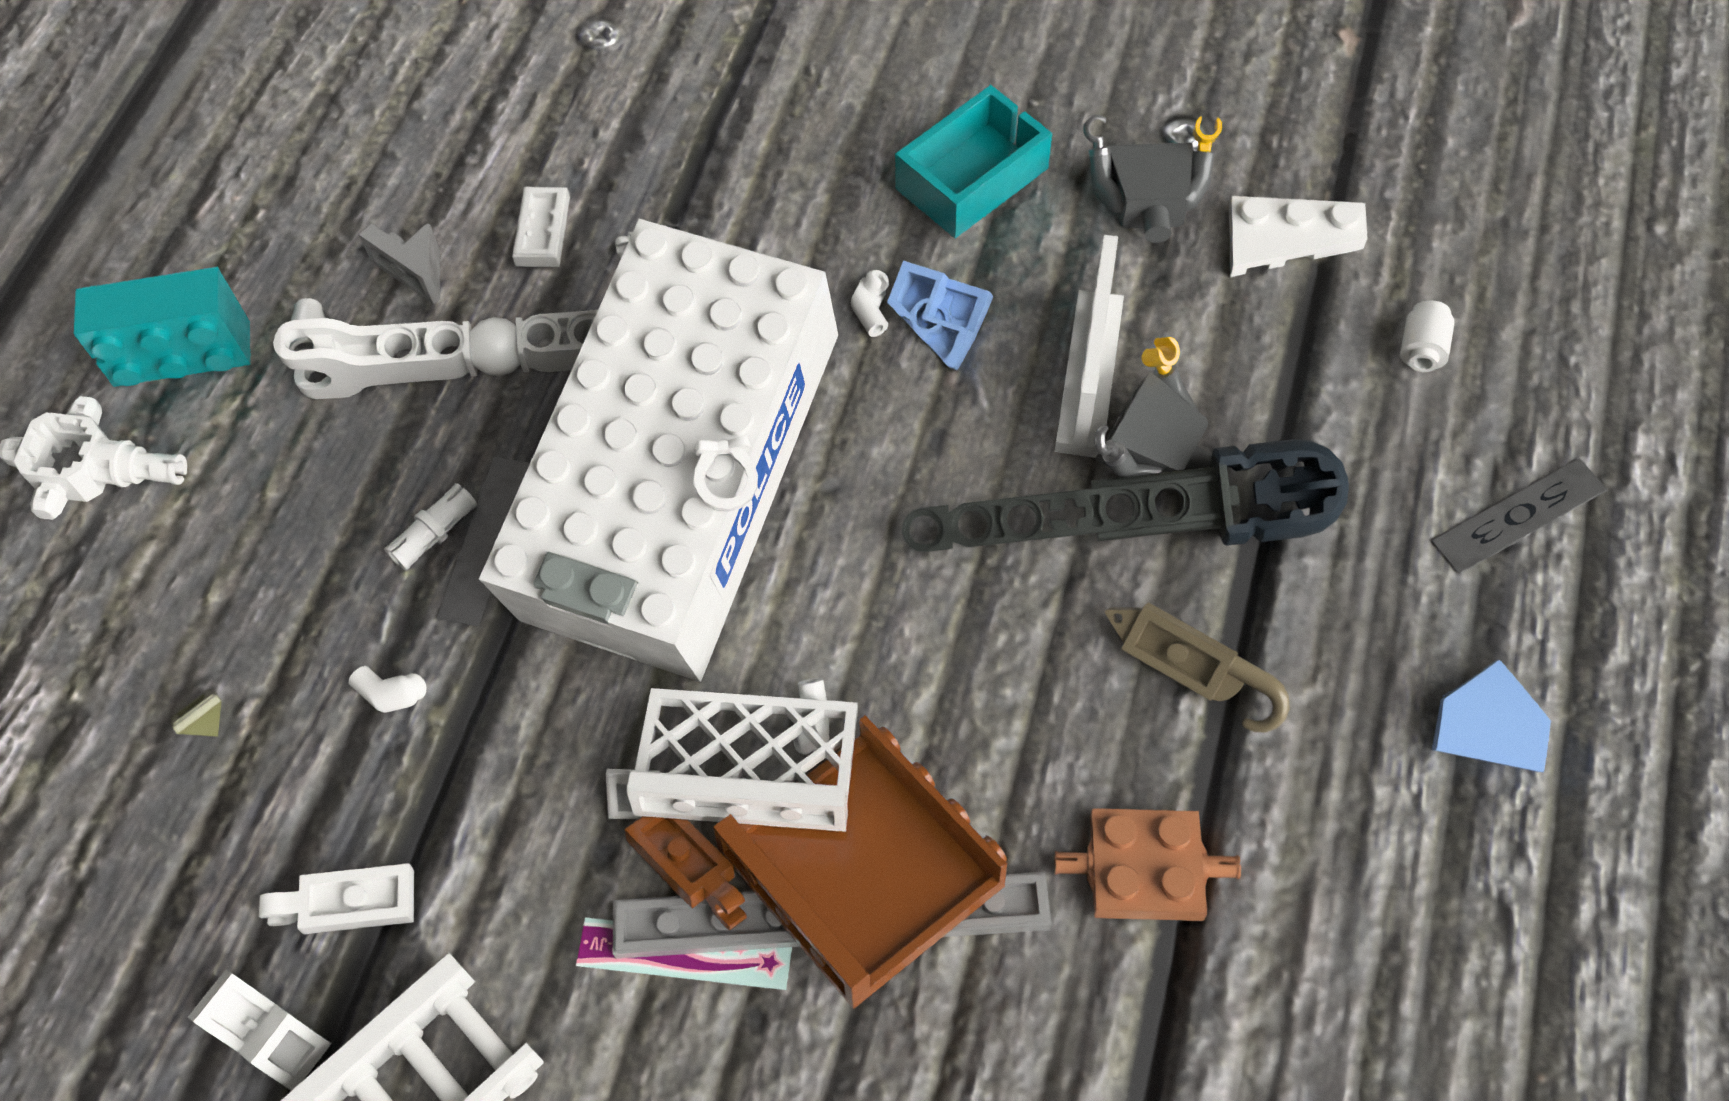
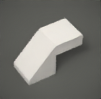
M227 969L188 1016L198 1026L236 1050L252 1065L291 1091L306 1078L331 1045L326 1039Z

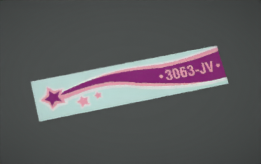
M585 917L576 966L786 990L792 947L616 959L613 955V921Z

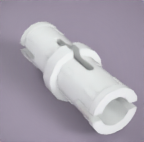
M455 483L428 510L421 509L414 516L415 521L409 528L384 548L385 552L398 566L400 565L404 571H407L436 542L439 544L444 542L448 538L446 533L461 518L477 506V502L466 489H462L459 484Z

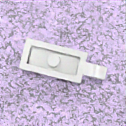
M408 863L300 875L299 891L260 895L259 917L268 918L267 924L269 926L288 925L298 920L297 929L303 934L413 922L414 869Z

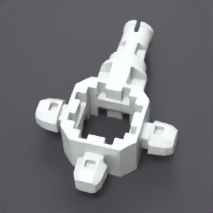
M80 396L71 404L66 414L46 412L30 422L24 437H10L2 440L0 443V458L9 466L17 467L22 476L35 488L30 502L31 511L41 519L50 520L55 519L62 512L68 500L88 502L102 494L106 484L128 487L131 483L138 484L144 479L180 485L184 478L183 476H176L175 473L186 475L187 461L182 454L147 453L142 446H135L130 440H109L98 426L102 414L101 405L96 399ZM74 441L81 447L79 456L82 458V461H73L71 468L63 467L59 474L52 468L55 459L51 455L52 453H61L63 447L70 448Z

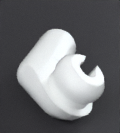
M808 679L798 683L800 699L827 700L823 679ZM824 717L814 724L812 728L827 743L829 741V718ZM803 733L793 740L796 750L803 755L817 750Z

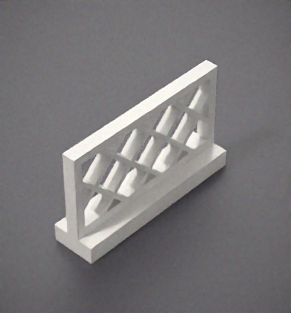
M1104 235L1095 292L1079 290L1055 452L1095 458L1098 454L1094 443L1096 430L1101 425H1107L1124 299L1122 295L1110 294L1118 236Z
M651 688L635 771H630L626 789L633 815L720 822L731 814L739 824L846 832L847 802L858 704L857 702ZM661 706L683 707L691 716L670 731L659 721ZM721 710L735 711L742 721L722 735L708 721L709 718ZM772 714H785L794 725L774 739L759 724ZM824 717L845 719L844 730L827 743L812 728L814 724ZM700 726L713 741L690 757L677 741ZM751 729L765 746L743 761L729 744ZM657 732L661 737L655 741ZM803 733L817 750L796 764L782 748ZM842 746L841 757H839L835 751ZM668 747L683 762L668 773L649 772L651 759ZM721 750L735 765L734 768L721 777L707 776L699 767ZM773 754L788 769L786 773L775 781L760 780L752 771L753 768ZM827 758L839 771L837 785L814 784L805 773Z

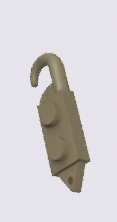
M1149 602L1143 607H1109L1105 610L1106 616L1124 643L1121 648L1123 651L1208 700L1223 701L1230 699L1240 691L1244 684L1266 695L1272 702L1271 714L1266 719L1259 721L1248 718L1243 719L1242 726L1253 732L1266 733L1277 729L1286 720L1290 704L1289 695L1284 685L1273 675L1237 656L1238 652ZM1117 613L1122 615V620L1117 619Z

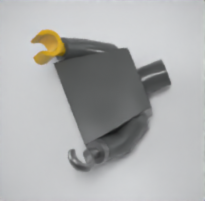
M1099 114L1090 116L1083 125V132L1085 137L1093 142V148L1088 149L1093 193L1110 212L1117 213L1120 225L1124 228H1144L1145 239L1151 243L1166 241L1171 236V227H1179L1184 224L1186 211L1197 208L1210 187L1215 152H1211V145L1221 133L1222 122L1220 118L1217 117L1215 133L1212 135H1204L1201 132L1200 123L1202 116L1197 119L1193 128V136L1198 142V149L1193 150L1192 143L1104 146L1103 136L1094 137L1090 133V125L1096 119L1106 123V118Z
M1172 337L1155 338L1154 345L1156 348L1145 349L1142 353V362L1148 367L1156 368L1153 373L1149 372L1132 392L1106 440L1105 433L1109 429L1108 426L1101 425L1096 430L1094 443L1098 454L1094 460L1110 467L1117 478L1210 467L1212 454L1197 446L1208 426V421L1199 412L1184 387L1175 364L1179 359L1180 349L1177 341Z

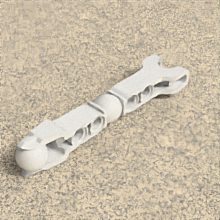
M598 310L537 314L530 316L525 321H523L522 317H516V325L507 319L492 317L480 321L473 329L469 321H463V325H458L451 321L354 326L329 318L292 320L279 327L274 336L273 345L281 361L287 367L295 369V383L305 396L313 399L345 398L359 393L368 386L456 379L463 377L469 372L471 376H477V369L493 376L512 373L519 365H521L523 372H529V368L540 372L570 371L582 348L583 343L580 341L587 336ZM302 337L308 338L314 345L313 349L300 351L288 349L291 342ZM540 340H552V343L546 347L534 346ZM458 346L457 350L451 354H440L447 347ZM401 350H411L404 357L393 358ZM314 371L327 375L321 382L313 383L308 381L310 374Z

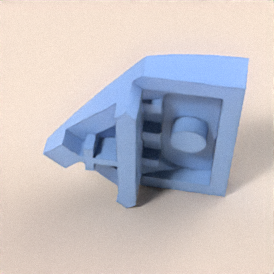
M1500 660L1491 663L1471 679L1442 695L1443 698L1440 700L1432 751L1535 772H1544L1551 720Z

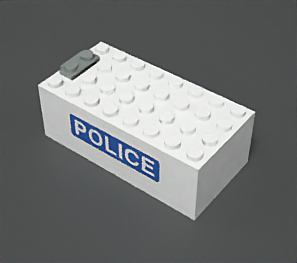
M638 219L479 577V580L519 621L698 682L702 681L838 337L825 272ZM739 437H748L751 449L747 454L754 462L758 473L757 490L751 501L742 508L730 512L716 511L704 504L698 497L695 489L694 472L700 459L694 452L695 444L697 441L731 440ZM721 454L715 456L714 462L708 468L705 474V484L713 495L728 499L737 496L743 491L747 484V475L743 467L734 460L731 454Z

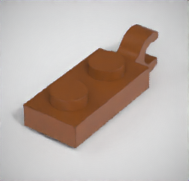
M643 816L624 829L627 842L692 909L703 900H706L715 916L728 930H731L747 918V914L739 907L745 902V898L736 887L729 883V881L735 878L733 864L688 820Z

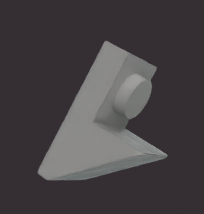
M372 223L359 234L373 264L433 305L440 300V249L429 224H425L406 243L394 232L387 234Z

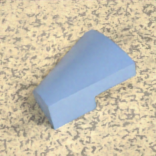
M903 261L887 303L949 368L957 371L978 334L993 295L990 291L949 279L942 272Z

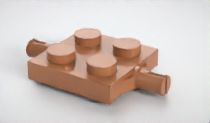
M1092 809L1090 814L1091 840L1087 852L1055 851L1054 853L1055 875L1087 874V880L1093 891L1094 918L1204 921L1207 914L1205 892L1207 879H1240L1241 865H1239L1241 860L1239 855L1207 856V851L1201 841L1199 811Z

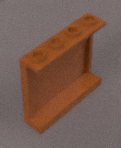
M866 715L859 719L860 736L854 740L847 802L846 832L739 824L731 814L713 826L718 850L733 864L737 873L853 1009L1004 888L1007 870V858L998 843L989 836L982 838L970 825L969 816L964 808L952 798L946 800L935 789L934 780L926 768L918 762L912 764L900 752V745L894 735L883 726L878 729ZM841 750L836 753L839 757H841ZM826 760L807 774V776L814 784L837 785L839 771Z

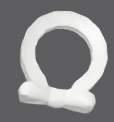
M739 437L731 440L697 441L695 444L694 452L697 457H700L694 472L695 489L698 497L704 504L716 511L730 512L742 508L751 501L757 490L758 473L754 462L747 454L751 449L748 437ZM721 454H731L734 460L743 467L747 475V484L743 491L737 496L728 499L713 495L705 484V474L708 468L714 462L715 456Z

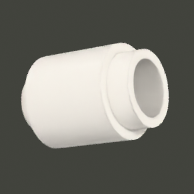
M1432 300L1422 301L1416 304L1407 315L1400 357L1412 369L1419 372H1430L1443 367L1448 362L1454 318L1447 305Z

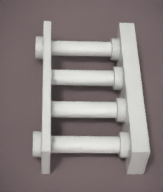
M448 953L281 1101H342L348 1095L351 1097L357 1095L361 1101H393L378 1083L376 1077L378 1075L377 1069L394 1054L397 1056L403 1054L441 1101H503L507 1096L515 1098L527 1090L538 1076L535 1070L544 1061L527 1043L514 1054L508 1049L466 999L467 989L475 981L462 965ZM439 1014H448L495 1070L469 1096L421 1039L423 1036L422 1029Z

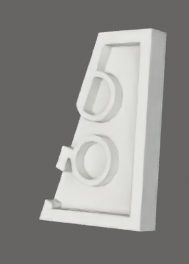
M1244 196L1231 197L1229 205L1230 277L1246 274L1247 268L1267 265L1268 269L1284 266L1286 260L1307 256L1314 260L1362 250L1367 240L1365 203Z

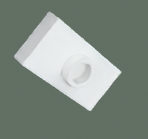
M524 187L512 256L515 266H560L570 200L567 188Z

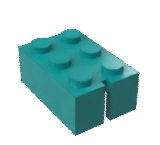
M989 85L895 153V189L956 239L1049 168L1052 132L1025 111L1018 115V105L995 87Z
M218 267L76 289L74 336L92 359L96 358V365L113 387L122 385L134 386L141 382L166 378L177 379L191 374L227 371L234 367L251 365L250 320Z

